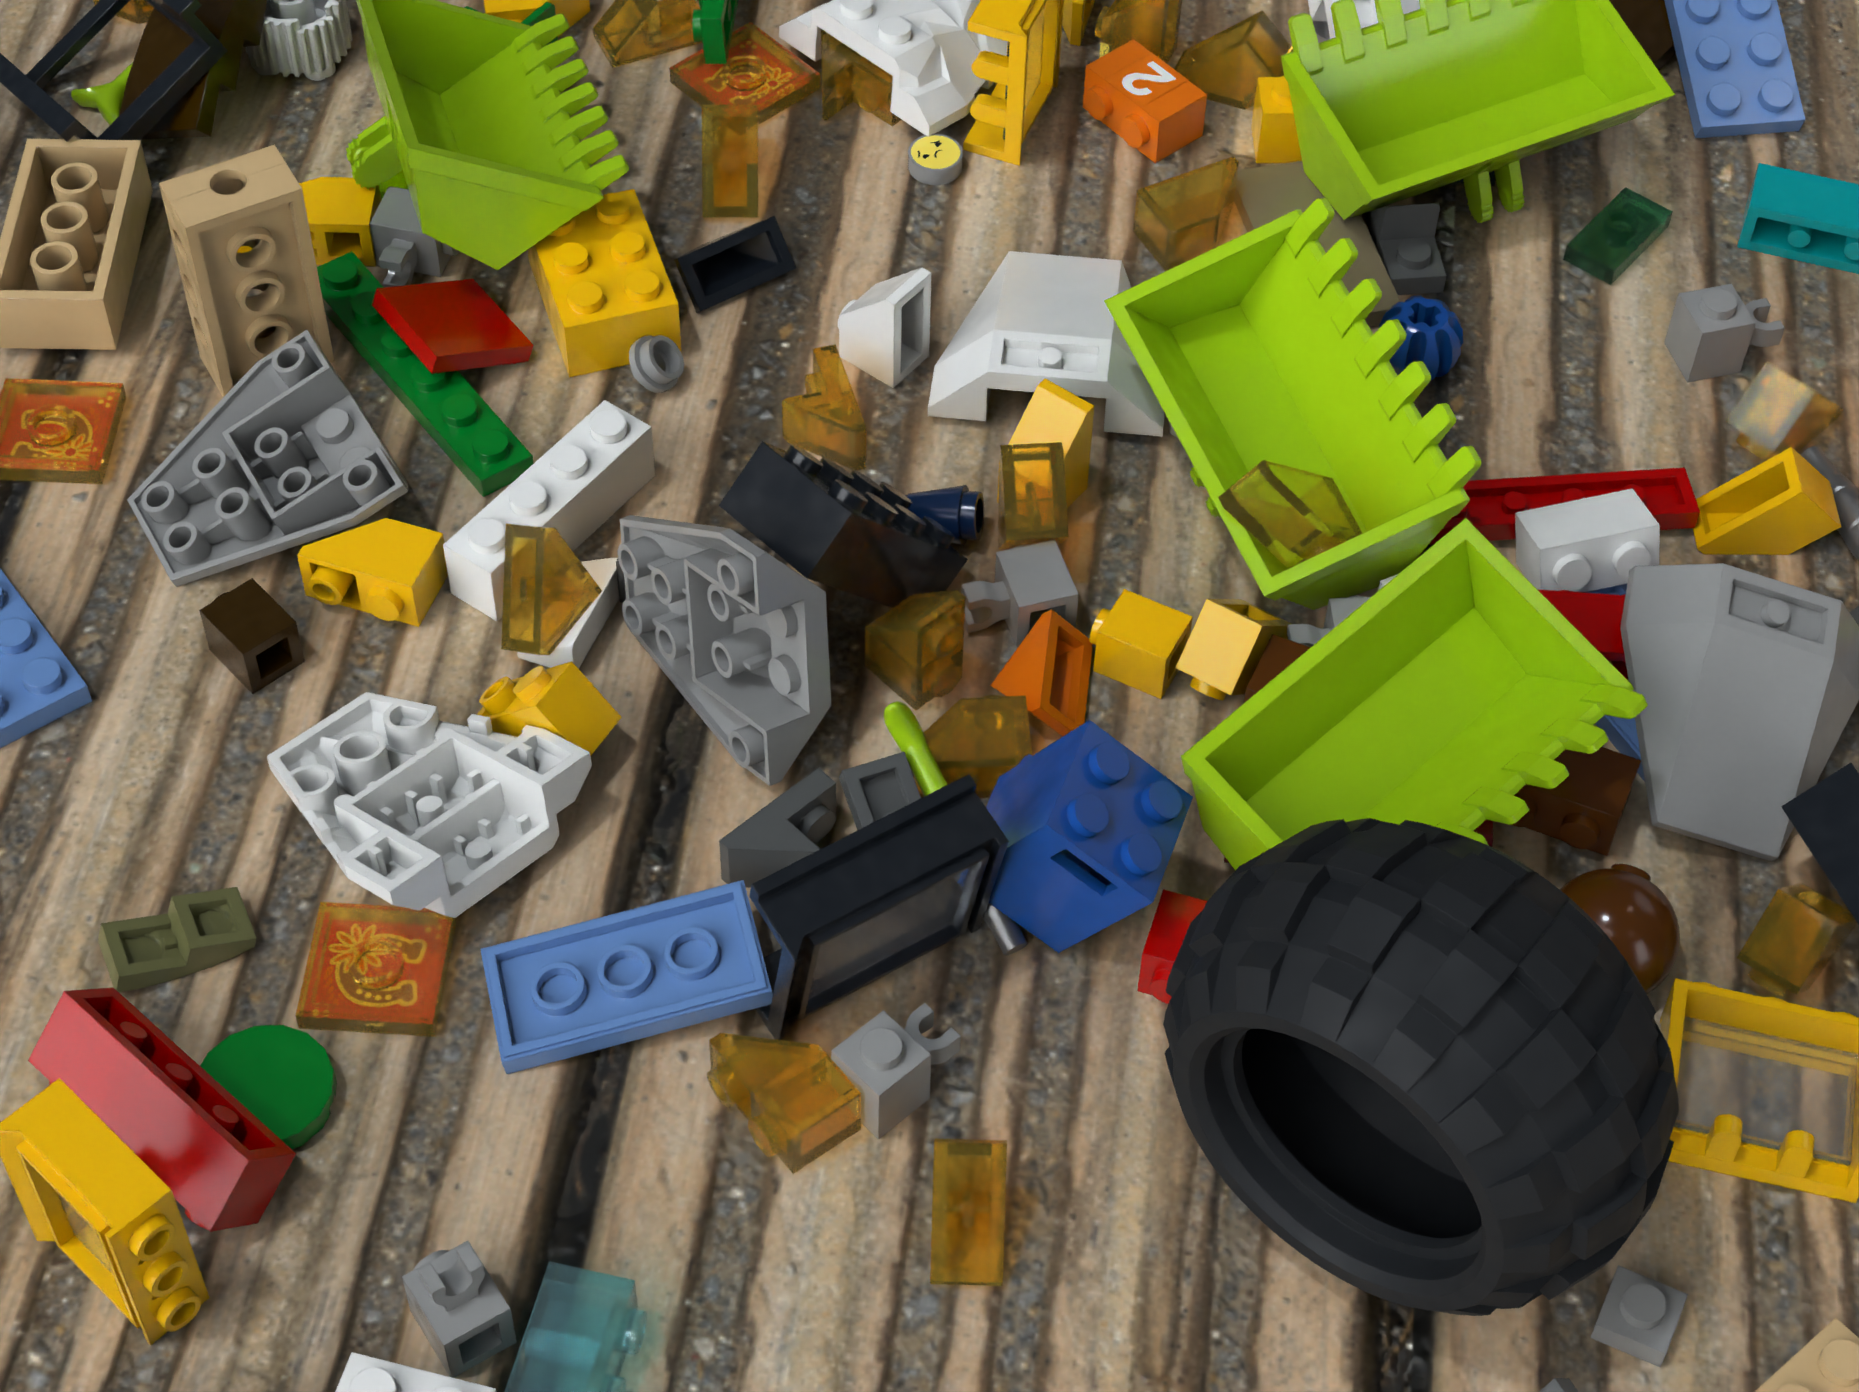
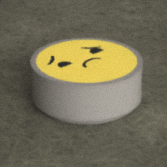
M932 134L929 137L923 135L910 144L908 149V170L919 182L928 185H943L954 181L962 172L963 149L959 142L952 137L943 134Z

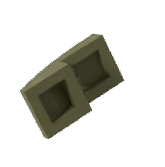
M238 887L171 896L167 914L101 923L98 943L113 987L118 992H124L172 981L218 965L255 947L257 938Z

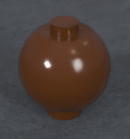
M1614 864L1611 866V869L1592 870L1573 878L1560 890L1583 909L1610 938L1626 959L1646 994H1649L1668 976L1678 955L1680 930L1677 916L1670 901L1655 884L1650 882L1651 877L1648 873L1627 864Z

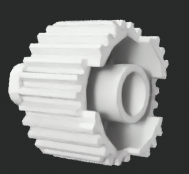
M267 0L260 46L245 47L252 68L260 75H276L282 72L284 77H287L290 73L294 74L295 77H299L301 73H304L308 79L314 81H321L332 76L336 71L335 62L339 63L341 61L340 56H346L347 49L351 48L352 32L347 1Z

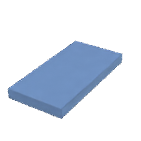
M744 880L480 949L501 1062L506 1074L771 1004L773 997Z

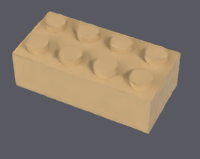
M27 138L0 237V348L116 350L153 192L141 140L70 139L66 142L64 139Z

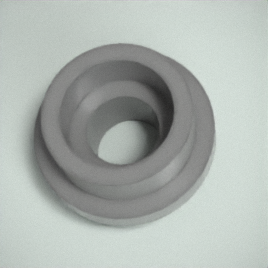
M662 335L655 337L643 336L630 347L629 363L631 372L642 386L651 392L663 393L676 385L678 377L682 375L684 370V359L680 349L671 339Z

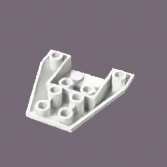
M1009 251L934 366L928 416L986 421L991 389L1035 392L1038 384L1047 379L1076 396L1105 398L1104 432L1162 437L1165 412L1104 300L1131 288L1122 260Z

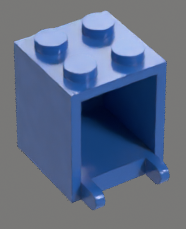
M1091 720L1085 722L1033 756L1031 754L1026 755L1017 766L999 776L986 808L1009 842L988 903L1056 952H1062L1154 902L1193 796ZM969 868L955 877L963 885L965 884Z

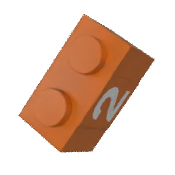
M1134 39L1086 65L1083 108L1093 118L1101 121L1122 137L1129 146L1136 148L1155 164L1203 136L1207 94Z

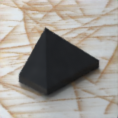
M775 216L702 244L674 259L696 313L796 269Z

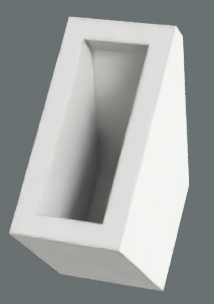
M919 268L879 282L858 300L850 301L843 308L838 319L839 357L892 388L898 385L929 357L931 272L924 268Z

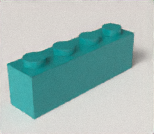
M1758 163L1746 203L1737 247L1859 274V184Z

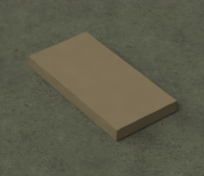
M1302 161L1229 171L1228 188L1247 233L1296 209H1301L1303 213L1316 199L1325 198L1304 173ZM1334 209V218L1318 240L1325 252L1341 238H1350L1358 250V257L1346 272L1342 281L1350 293L1362 280L1375 279L1382 291V298L1365 320L1369 327L1379 325L1384 314L1394 304L1401 301L1362 216L1358 215L1343 220Z

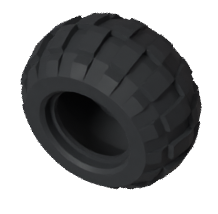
M1372 818L1345 822L1344 819L1326 821L1304 829L1239 866L1207 901L1205 908L1190 923L1168 977L1166 993L1172 996L1166 1009L1163 1023L1169 1047L1165 1051L1166 1061L1184 1117L1205 1156L1237 1197L1281 1239L1332 1275L1367 1293L1404 1306L1456 1315H1490L1496 1308H1521L1542 1294L1550 1300L1600 1270L1613 1259L1651 1208L1674 1142L1670 1140V1136L1679 1112L1678 1092L1670 1048L1655 1022L1654 1015L1656 1011L1650 999L1614 943L1571 898L1526 865L1484 843L1424 823L1405 820L1398 825Z

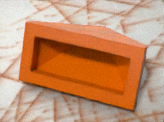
M1050 609L1040 616L990 686L1063 737L1085 723L1093 644L1089 642L1087 636L1054 610Z

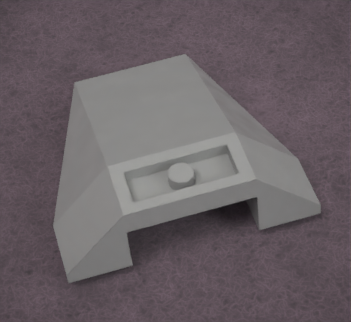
M305 330L256 362L137 488L127 501L170 580L178 587L356 526L407 493L408 483L347 386L308 330Z
M634 515L620 518L621 544L618 547L617 555L625 579L626 600L623 602L622 612L627 627L735 761L769 786L781 782L831 707L826 591L731 528Z
M1724 563L1635 566L1629 570L1620 630L1628 680L1634 688L1632 691L1642 694L1648 703V706L1635 717L1652 826L1772 862L1779 857L1794 828V825L1781 806L1816 785L1859 701V626L1841 600Z

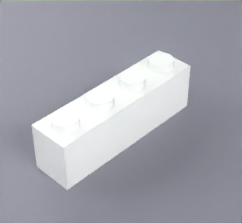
M604 400L443 544L451 594L498 622L655 476L652 427Z

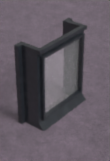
M970 774L751 884L749 897L782 947L764 957L773 993L772 1002L770 1005L755 1008L777 1044L787 1019L795 1016L797 1021L804 1019L963 935L966 927H968L971 933L980 929L1009 841L976 794L977 784Z

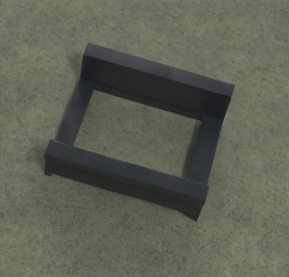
M100 0L26 75L0 53V83L66 142L73 136L77 139L141 140L228 51L194 14L202 6L197 0H144L194 39V41L98 138L42 89L130 0Z

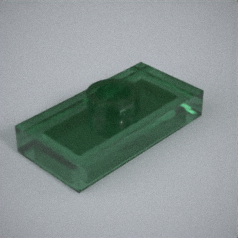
M1625 187L1566 245L1563 260L1611 285L1669 226L1673 211Z

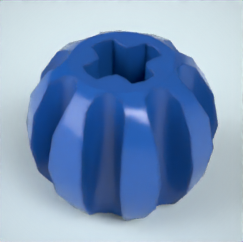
M1421 295L1411 296L1405 302L1394 304L1384 314L1379 328L1388 320L1398 319L1406 332V340L1389 360L1397 375L1410 363L1423 361L1431 374V380H1433L1435 377H1442L1447 374L1456 364L1461 355L1463 329L1459 318L1454 312L1449 311L1445 302L1439 299H1427Z

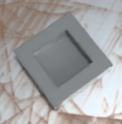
M1618 1265L1590 1338L1661 1367L1688 1294Z

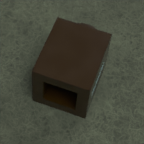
M253 578L230 592L221 594L212 603L199 610L209 650L252 694L305 662L296 621Z

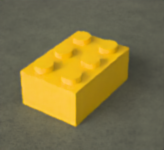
M634 189L604 194V199L587 211H582L528 249L529 263L569 378L630 365V347L643 336L655 337L662 335L668 337L681 351L679 304Z

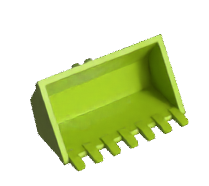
M356 0L362 18L368 63L385 116L359 133L357 139L352 138L353 141L348 143L349 147L346 148V155L351 164L353 178L356 184L361 185V188L367 187L369 189L373 187L375 189V186H381L380 183L382 181L387 182L403 170L422 233L499 270L582 211H587L604 199L601 190L629 171V165L622 155L614 156L591 167L596 161L614 150L619 145V141L613 131L607 130L581 142L582 139L604 125L609 118L602 106H595L574 115L598 97V92L591 82H586L565 91L586 76L589 70L582 59H576L555 68L579 50L578 44L572 36H567L548 44L569 28V23L563 14L554 15L530 26L437 0Z
M1339 0L1331 5L1335 38L1318 43L1312 17L1307 13H1300L1290 17L1288 20L1293 52L1281 55L1284 77L1289 85L1304 173L1322 195L1328 199L1329 203L1343 220L1464 179L1466 198L1468 199L1467 204L1469 205L1471 216L1474 217L1477 223H1483L1491 220L1494 214L1489 173L1495 171L1501 205L1508 212L1522 209L1524 207L1523 203H1525L1519 161L1521 158L1631 121L1653 105L1665 102L1675 95L1609 0H1419L1420 9L1403 14L1400 0H1374L1378 23L1362 29L1355 3L1352 0Z
M1318 198L1303 213L1301 209H1296L1104 300L1194 466L1191 468L1190 476L1195 486L1206 488L1210 495L1206 501L1208 510L1212 516H1219L1223 519L1264 597L1275 601L1283 598L1312 610L1327 606L1329 598H1347L1377 588L1381 580L1399 574L1415 561L1448 521L1458 515L1470 501L1463 487L1481 466V459L1473 446L1461 447L1448 460L1438 444L1456 423V417L1447 403L1435 405L1423 418L1413 403L1431 381V374L1424 362L1414 361L1410 363L1399 375H1397L1389 360L1406 340V332L1398 319L1388 320L1374 334L1365 319L1382 298V291L1375 279L1362 280L1350 293L1343 283L1342 278L1358 257V250L1350 238H1341L1327 252H1325L1319 242V237L1335 215L1334 209L1327 198Z
M1465 518L1181 755L1184 773L1192 781L1202 828L1235 870L1244 863L1312 825L1342 819L1345 822L1372 818L1398 825L1405 820L1445 829L1488 845L1483 835L1474 832L1478 826L1485 820L1508 825L1518 822L1529 811L1526 802L1514 796L1526 784L1546 789L1557 787L1569 776V772L1565 765L1555 761V758L1564 750L1587 754L1598 751L1609 740L1603 729L1594 726L1598 720L1604 715L1632 719L1648 706V703L1642 694L1632 691L1634 690L1632 684Z

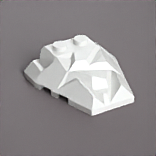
M832 0L779 26V38L815 62L844 46H848L892 75L890 112L928 137L967 116L977 91L981 87L989 89L994 82L981 79L972 71L971 66L979 52L990 51L1007 56L1008 41L968 31V21L980 0Z
M369 692L360 695L267 755L270 770L299 811L302 812L348 879L392 905L419 911L426 908L452 918L462 914L554 847L560 835L557 813L575 802L592 767L590 752L544 728L525 725L521 730L522 734L518 737L493 732L490 717L471 714L467 719L468 726L439 720L437 706Z

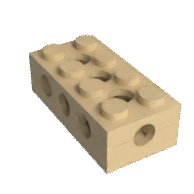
M275 144L160 182L159 186L199 355L222 397L237 384L256 362L305 330L309 331L329 362H335L303 191ZM241 246L253 248L245 253H237ZM251 289L262 291L259 295L247 297Z

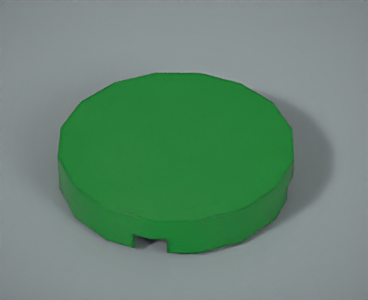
M285 1025L253 1026L226 1037L207 1053L200 1065L292 1150L304 1145L323 1129L331 1114L330 1106L334 1101V1095L336 1097L337 1088L334 1069L325 1048L306 1032Z

